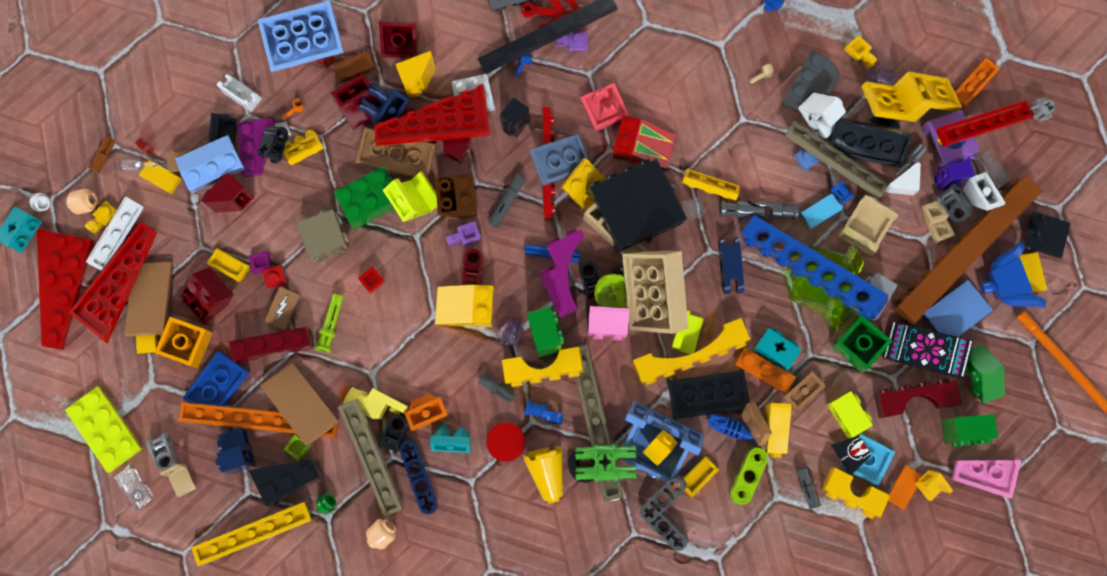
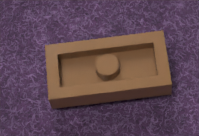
M812 371L790 390L783 399L788 404H791L795 412H798L826 385Z
M749 402L741 414L743 421L747 424L758 446L766 445L772 432L756 403Z

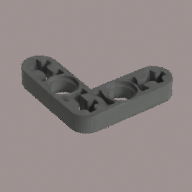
M679 475L671 477L643 505L640 511L641 517L677 551L685 549L689 538L686 532L665 510L686 488V480ZM679 482L681 484L679 488L677 487L671 493L669 490L673 487L674 483ZM658 495H667L669 499L668 502L661 503L658 499ZM655 504L657 508L653 511V514L648 515L646 512ZM660 522H667L670 529L667 531L662 530L659 525ZM674 529V530H675L674 534H672L671 537L668 536V535L672 532V530ZM681 537L683 539L682 543L679 542L677 544L675 542L676 539Z

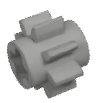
M1044 97L1032 102L1034 106L1030 109L1034 119H1038L1041 122L1053 117L1051 113L1055 111V105L1050 99Z

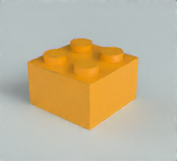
M169 317L155 354L198 369L213 333Z

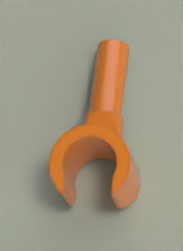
M299 98L293 100V107L281 117L284 121L293 113L304 111V104L296 106L300 103Z

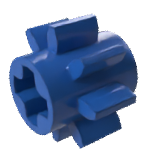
M763 0L762 2L765 3L764 9L771 13L773 10L778 12L785 0Z

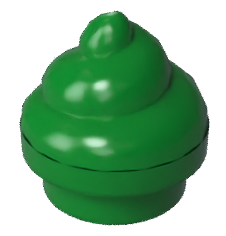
M329 493L320 495L316 501L317 512L331 513L337 504L335 498Z

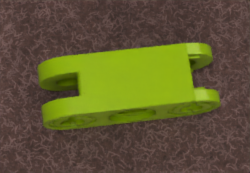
M762 448L749 450L743 459L729 493L730 499L735 504H747L753 497L768 461V455ZM755 455L758 456V458H759L758 461H755V459H754V456H755ZM746 471H750L753 474L751 482H747L744 478ZM739 491L743 493L742 498L738 495Z

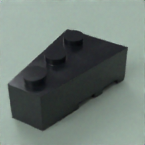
M314 459L249 470L265 506H273L325 478L317 461Z

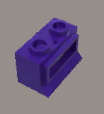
M970 156L964 161H950L937 174H934V182L938 186V190L949 189L952 184L962 187L961 181L974 177Z

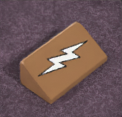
M279 287L265 323L286 331L300 295Z

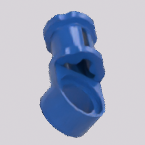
M528 399L525 416H538L545 420V422L562 425L563 414L546 410L547 402L542 404Z

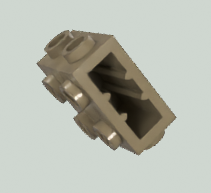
M333 209L323 210L319 212V215L313 217L306 216L300 222H297L308 257L312 261L321 262L327 256L332 254L340 255L345 252L344 250L348 249L347 242L350 241L346 231H342V218Z

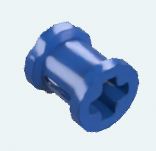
M844 180L830 190L831 193H835L839 198L841 205H844L856 195L851 193L846 187Z

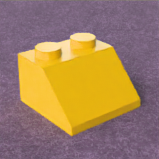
M431 51L395 64L408 98L418 97L422 92H425L436 70Z

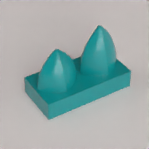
M443 422L438 426L434 435H431V451L471 453V439L464 427L458 429L454 436H450L449 428Z

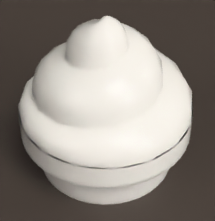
M35 193L30 198V206L35 211H45L50 206V200L46 194Z

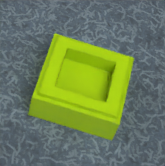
M294 434L284 448V451L298 461H301L312 445L309 444L306 447L298 435Z

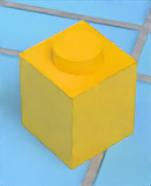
M662 430L643 453L658 466L678 442L674 440L672 435Z

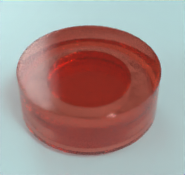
M141 137L135 142L148 155L155 150Z

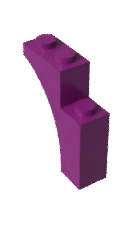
M576 228L566 233V237L562 239L557 237L549 241L550 245L547 246L557 268L553 269L552 266L542 271L543 275L540 278L560 318L578 309L570 292L568 271L571 257L578 244L584 239L581 229L578 231Z

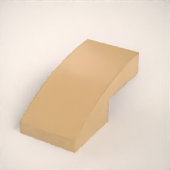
M938 201L922 206L926 224L935 244L954 239L955 233L947 221L948 214L944 207Z

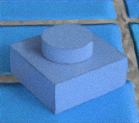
M805 149L794 155V158L804 172L821 161Z

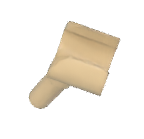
M772 64L763 66V73L750 79V83L753 84L764 77H772L774 71Z

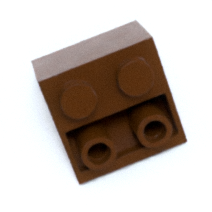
M473 174L435 178L439 216L454 218L478 216Z

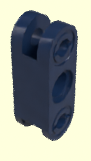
M734 237L733 245H725L724 239L719 238L718 250L723 294H730V280H735L737 293H744L739 237Z

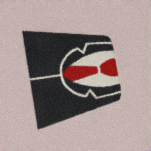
M859 436L831 445L849 475H852L871 456Z

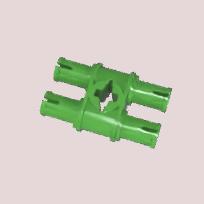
M614 443L613 445L595 444L593 447H576L575 452L583 453L575 454L576 460L594 459L595 461L594 467H576L577 473H584L576 474V480L594 479L596 482L604 480H614L617 482L619 479L625 478L637 479V473H629L637 472V466H619L617 464L619 458H636V452H629L637 451L636 445L618 446V444ZM606 456L611 461L607 468L602 465V461H605Z

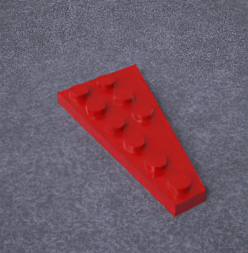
M480 84L473 90L469 91L467 89L462 91L460 95L449 96L423 106L421 110L410 111L403 117L392 118L374 125L376 146L490 136L484 85Z
M142 221L68 312L106 343L109 342L157 235L156 231Z

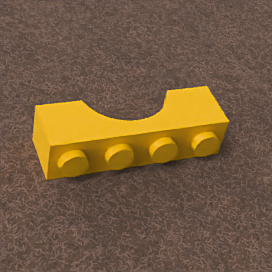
M579 347L559 350L555 362L544 369L530 367L522 357L502 360L505 383L511 385V387L523 386V382L530 381V384L541 383L542 379L549 378V381L560 380L561 376L568 375L569 378L578 377L581 372H584L582 353Z

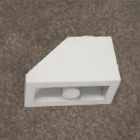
M987 172L968 179L963 191L973 206L987 211L1005 205V201Z

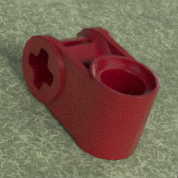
M470 249L465 254L462 285L466 283L482 285L483 256L478 249ZM471 255H478L479 260L472 263L469 261Z

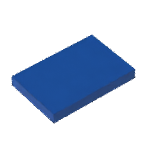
M217 350L183 399L188 403L226 406L250 372Z

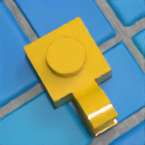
M857 36L844 49L856 62L862 59L868 69L872 68L877 61V58L870 53L872 47L860 36Z
M105 201L92 214L96 218L87 222L85 227L92 233H97L103 225L108 226L117 210Z

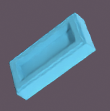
M830 194L801 212L800 216L811 230L840 212L843 208L834 195Z

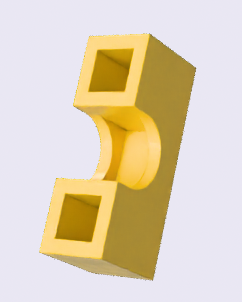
M837 468L830 469L821 488L822 491L826 492L825 496L833 500L838 498L844 501L843 505L855 510L856 507L862 510L861 514L870 519H873V517L881 518L890 495L869 486L866 487L860 497H857L850 489L853 476Z

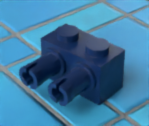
M372 82L370 85L372 88H368L367 92L380 99V105L377 107L363 98L360 101L362 104H359L357 108L370 115V121L376 125L392 118H399L410 99L394 89L386 91L375 84V82Z

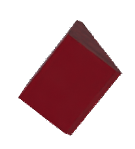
M379 20L381 57L413 58L418 56L420 33L417 23Z

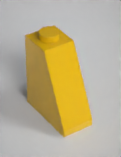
M770 403L764 406V419L772 432L766 445H764V450L769 454L770 458H781V454H787L791 404Z

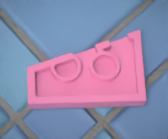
M1021 460L956 461L951 480L1012 499Z

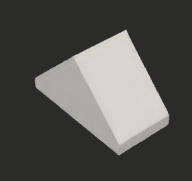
M917 162L887 186L885 191L887 193L905 195L916 194L920 186L921 164Z

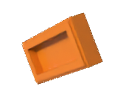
M904 465L888 493L890 495L888 501L901 510H905L917 489L915 483L923 475Z

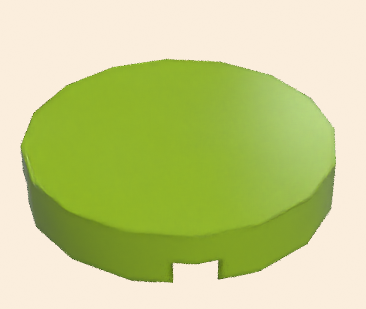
M611 273L599 279L594 292L595 300L599 307L625 308L627 306L625 278L622 275Z

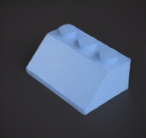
M228 135L175 158L180 174L192 193L217 183L218 179L227 173L232 176L245 170Z

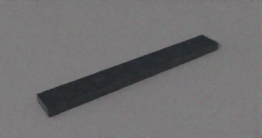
M596 0L477 59L484 73L487 74L617 11V5L614 0Z

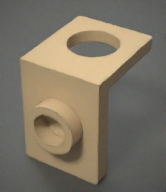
M176 464L160 473L161 476H168L177 497H181L196 489L195 483L185 464Z

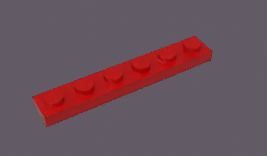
M1026 100L939 127L935 131L943 147L1028 121L1033 118V113Z
M543 107V145L555 141L554 131H551V125H554V113H551L550 107ZM551 183L543 186L544 220H551V215L555 214V203H551V196H555V185H551Z

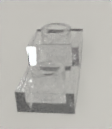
M127 465L114 477L123 494L136 510H140L153 498L147 483L140 480L134 466Z

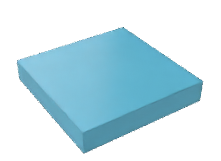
M860 433L857 436L862 439L871 456L853 474L879 487L895 451Z

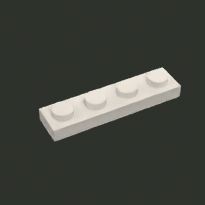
M125 197L86 260V263L102 271L120 248L144 207Z

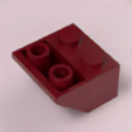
M363 74L331 92L334 103L353 130L371 120L370 115L357 108L359 104H362L360 101L363 98L377 107L380 105L379 99L367 92L368 88L372 87H370V83Z
M227 173L218 179L217 184L212 189L204 193L201 201L214 212L242 211L254 197L235 178Z
M211 267L193 273L180 295L183 302L203 325L227 307L234 296Z

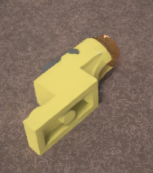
M345 385L338 395V399L341 400L342 404L358 398L367 420L370 418L382 419L388 406H390L389 410L397 415H400L401 412L405 413L409 409L408 406L372 388L368 395V392Z

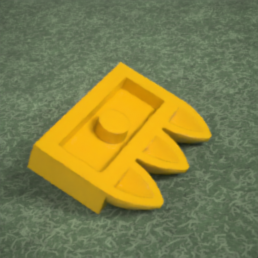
M307 130L305 139L297 135L294 139V144L286 142L284 154L291 166L312 154H316L324 149L316 132Z

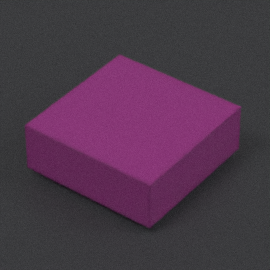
M268 251L249 255L254 275L263 273L262 270L264 268L272 267Z

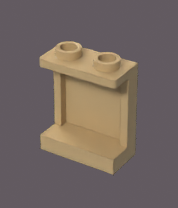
M865 195L859 201L838 237L867 255L872 256L878 250L881 240L898 214L895 213L893 208L880 204L875 197Z

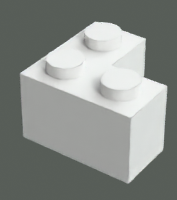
M812 93L798 107L812 132L823 138H827L833 132L836 121L846 112L842 106L843 102L838 97Z

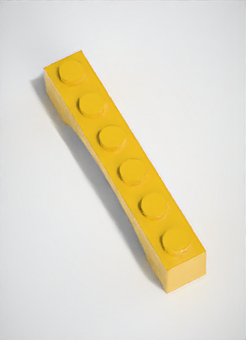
M742 318L724 324L721 327L722 332L716 340L693 354L678 358L653 357L650 353L633 360L632 364L640 384H652L657 381V377H670L675 374V370L681 368L682 371L692 368L693 363L699 361L700 364L710 361V357L717 354L720 357L728 354V350L735 347L738 350L747 346L746 342L750 340Z

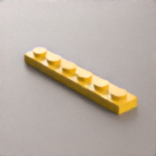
M302 502L191 547L198 567L313 520L307 503Z

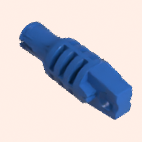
M711 413L707 422L709 427L737 440L743 438L757 444L751 435V431L744 423Z

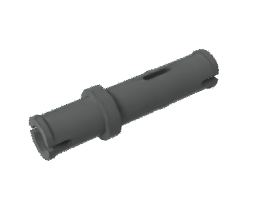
M516 174L510 186L505 189L503 198L488 222L491 226L499 227L514 199L518 198V192L525 182L522 176Z

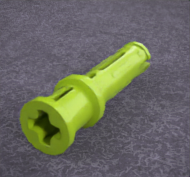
M332 294L323 328L318 332L320 335L317 345H314L315 350L331 353L332 339L336 336L334 329L344 299L341 295Z

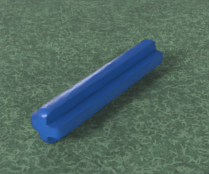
M526 244V255L552 259L547 247ZM574 251L570 262L579 263L581 253Z

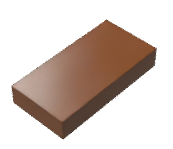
M368 51L333 64L340 82L375 70Z

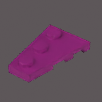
M275 118L237 123L240 160L245 168L241 173L244 178L263 175L267 158H262L258 155V148L265 128L275 126Z

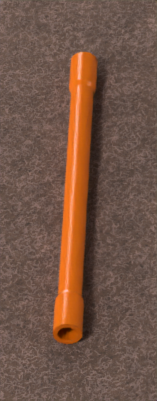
M1026 310L1016 316L1019 322L1036 337L1107 415V399L1047 336Z

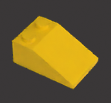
M461 285L438 287L435 325L493 328L494 286Z

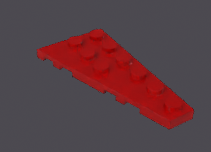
M37 229L41 346L58 350L64 349L73 318L68 312L78 300L88 265L86 260L91 254L94 243L92 239Z

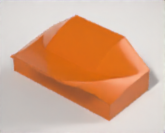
M431 393L411 401L408 411L404 413L411 431L424 428L449 416L441 397L437 398Z

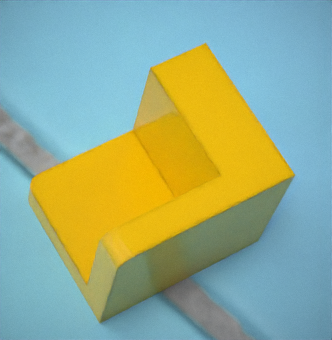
M930 470L915 483L929 501H932L941 491L949 494L953 491L941 473Z

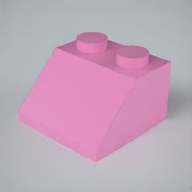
M590 306L588 336H592V339L611 337V340L622 341L623 338L627 337L630 309Z

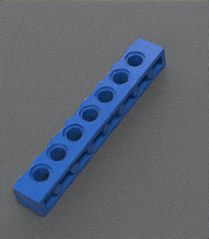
M755 215L741 232L743 242L748 247L757 248L767 258L769 256L772 257L779 266L790 268L794 275L798 277L803 276L808 279L807 281L812 286L821 287L827 295L833 298L836 296L841 299L845 306L849 308L854 307L859 310L860 315L867 319L870 317L875 320L888 302V294ZM762 236L768 237V239L765 241L759 240V238ZM777 246L784 247L781 251L775 250ZM797 255L800 256V259L793 261L791 257ZM811 265H814V266L817 267V268H816L815 270H813V271H810V270L807 269V268H808L809 266H811ZM827 275L834 277L831 281L823 279ZM844 285L851 287L848 291H843L840 288ZM859 296H866L868 300L861 302L857 298Z

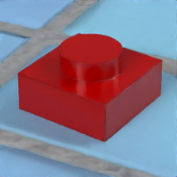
M283 265L262 270L266 288L287 284Z
M371 267L358 278L370 294L385 283L374 267Z

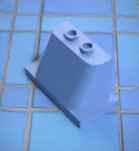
M633 401L625 419L632 423L633 426L623 446L636 445L637 451L629 452H636L637 457L619 459L629 463L631 466H637V470L641 469L653 478H660L667 482L671 477L678 474L688 452L699 455L702 449L704 434ZM664 430L672 435L678 443L657 466L643 451Z

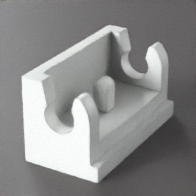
M226 74V82L219 81L217 84L218 88L225 95L252 112L262 100V97L234 77L232 78L229 74Z

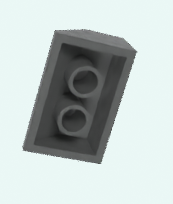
M812 50L782 104L802 114L798 107L812 93L829 96L841 74L829 58Z

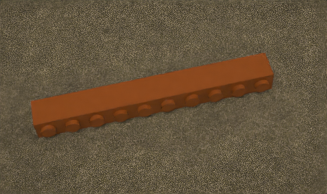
M1027 175L1021 179L1017 177L1009 184L1011 188L1007 192L1004 190L1000 194L1005 201V205L987 211L984 210L986 214L982 218L979 216L971 223L973 227L970 230L966 229L959 236L961 240L957 244L953 242L946 249L948 253L944 257L942 255L933 262L935 266L931 270L928 268L920 276L923 279L919 283L915 281L907 289L909 293L906 296H900L895 301L896 306L893 308V311L908 325L916 323L1043 192Z

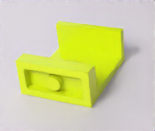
M423 171L419 172L412 180L401 183L399 178L395 179L383 189V192L403 222L428 214L437 208L436 191Z

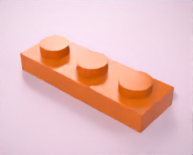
M746 348L742 350L734 365L784 394L788 393L796 376Z

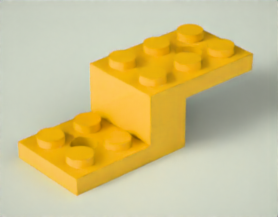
M908 71L894 86L867 81L861 86L872 113L877 117L916 122L930 108L957 112L962 108L948 78Z

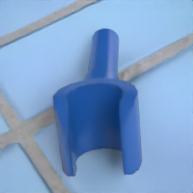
M526 54L521 57L520 64L513 76L518 77L524 64L531 65L532 55Z

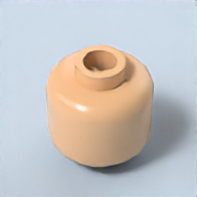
M83 188L70 192L66 204L73 213L81 215L95 210L98 200L95 193Z
M387 519L375 521L366 531L368 545L371 548L385 549L396 537L394 524Z

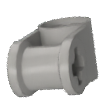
M166 432L154 440L146 441L147 448L158 469L165 471L180 463L173 447V442ZM169 457L170 464L166 467L164 463L165 460Z

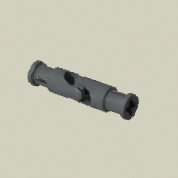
M721 200L720 217L734 215L737 218H748L755 215L766 219L793 218V220H797L799 213L798 203L788 205L781 202L752 203L749 201L725 202V200ZM764 206L771 208L766 214H764Z

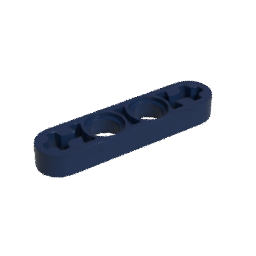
M404 441L400 445L399 450L419 509L424 514H433L438 508V502L419 448L413 441ZM407 444L414 447L411 453L413 457L417 455L418 459H411L407 462L406 459L410 458L409 453H404ZM414 462H418L421 466L420 471L416 474L410 471V465ZM425 481L427 483V490L425 492L417 490L418 482ZM431 493V496H427L428 501L434 503L431 506V511L424 509L423 505L426 504L425 498L420 500L419 496Z

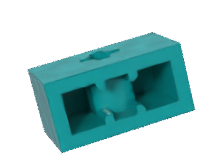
M14 206L0 228V243L22 254L42 221Z
M768 328L753 350L787 371L802 350L798 348L799 345L791 339L786 340L782 337L783 334L777 329ZM778 344L781 346V351L779 352L776 351Z

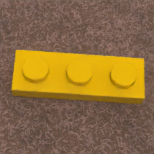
M686 169L682 181L688 187L699 188L706 193H714L727 200L732 199L736 201L739 195L740 185L690 169Z

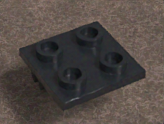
M1032 212L1024 242L1025 248L1061 259L1071 223L1038 212Z

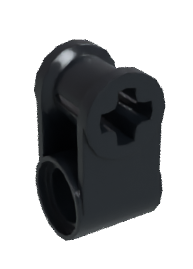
M270 126L265 128L258 148V155L262 158L270 159L274 164L279 163L283 158V152L289 136L285 127Z
M586 261L580 266L579 275L587 300H590L591 297L595 296V286L601 278L596 265L593 262ZM590 267L593 270V274L587 276L583 273V269Z
M394 415L390 418L379 440L378 447L388 448L394 454L399 452L400 445L409 427L406 417ZM397 419H402L403 427L398 430L395 428L394 423Z

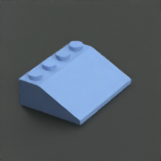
M330 1L258 20L271 72L344 53L338 23Z

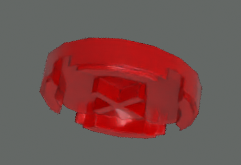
M505 422L491 429L486 443L491 456L498 461L510 462L520 457L525 449L526 441L523 432L518 426Z

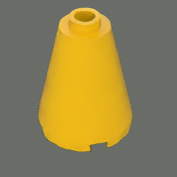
M554 446L555 450L545 447L528 452V456L523 455L524 462L543 500L548 501V503L560 501L559 498L563 496L561 446Z

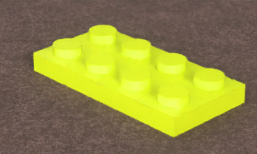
M97 386L65 409L107 473H111L143 449L101 387Z

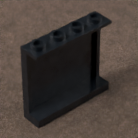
M647 159L635 168L633 166L623 170V173L619 175L614 173L603 182H600V180L595 181L589 185L590 187L586 192L587 195L591 194L615 243L613 248L616 253L680 226L687 220L657 159L652 161Z

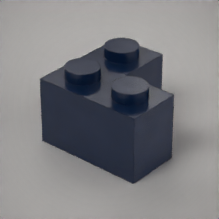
M238 428L218 435L217 446L220 452L216 453L218 457L216 465L221 470V473L234 474L256 467L246 429Z

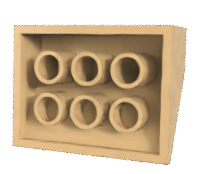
M682 251L623 253L627 308L630 309L629 329L671 334L689 329Z

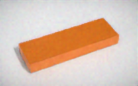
M987 57L955 91L963 110L1000 70Z

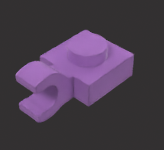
M574 31L569 36L565 35L556 40V46H569V51H587V31Z
M475 221L457 227L458 233L446 236L449 247L461 241L463 246L481 241Z

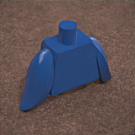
M1019 241L1012 249L993 261L990 266V273L987 274L988 282L980 284L981 292L984 295L992 292L996 300L1001 299L1008 306L1046 308L1045 299L1036 295H1029L1033 293L1022 261L1018 258L1025 249V246Z

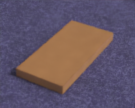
M364 127L355 163L376 169L385 166L388 172L409 177H415L419 172L423 171L427 179H429L437 144L416 142L376 146L374 129Z
M172 262L143 264L129 295L124 332L126 336L163 334L168 317L173 272Z
M293 363L260 385L306 447L339 423Z

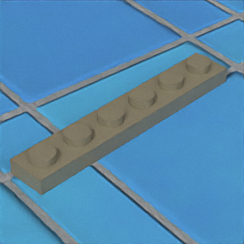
M794 121L785 135L791 141L803 147L807 152L819 158L823 163L828 164L869 194L878 199L884 195L888 183L798 122Z
M358 398L338 406L384 517L404 508Z

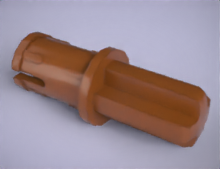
M105 137L99 150L95 151L96 154L88 167L89 169L100 173L104 163L109 159L108 155L115 144L114 139Z

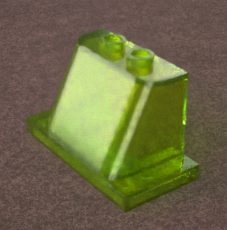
M809 245V248L859 276L864 261L856 247L849 246L847 253L842 254ZM811 265V266H809L807 269L810 270V271H813V270H815L817 267L814 266V265ZM827 275L823 279L831 281L834 277ZM803 276L794 277L792 282L793 288L789 295L790 300L822 313V317L828 327L838 331L847 306L836 296L833 298L827 295L821 287L812 286L807 281L808 279ZM844 285L840 289L848 291L851 287Z

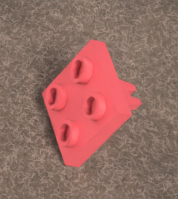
M615 83L580 97L595 132L620 122L623 115L629 116Z

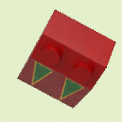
M623 115L613 150V157L641 163L647 159H650V161L657 159L661 168L667 170L676 134L644 120Z

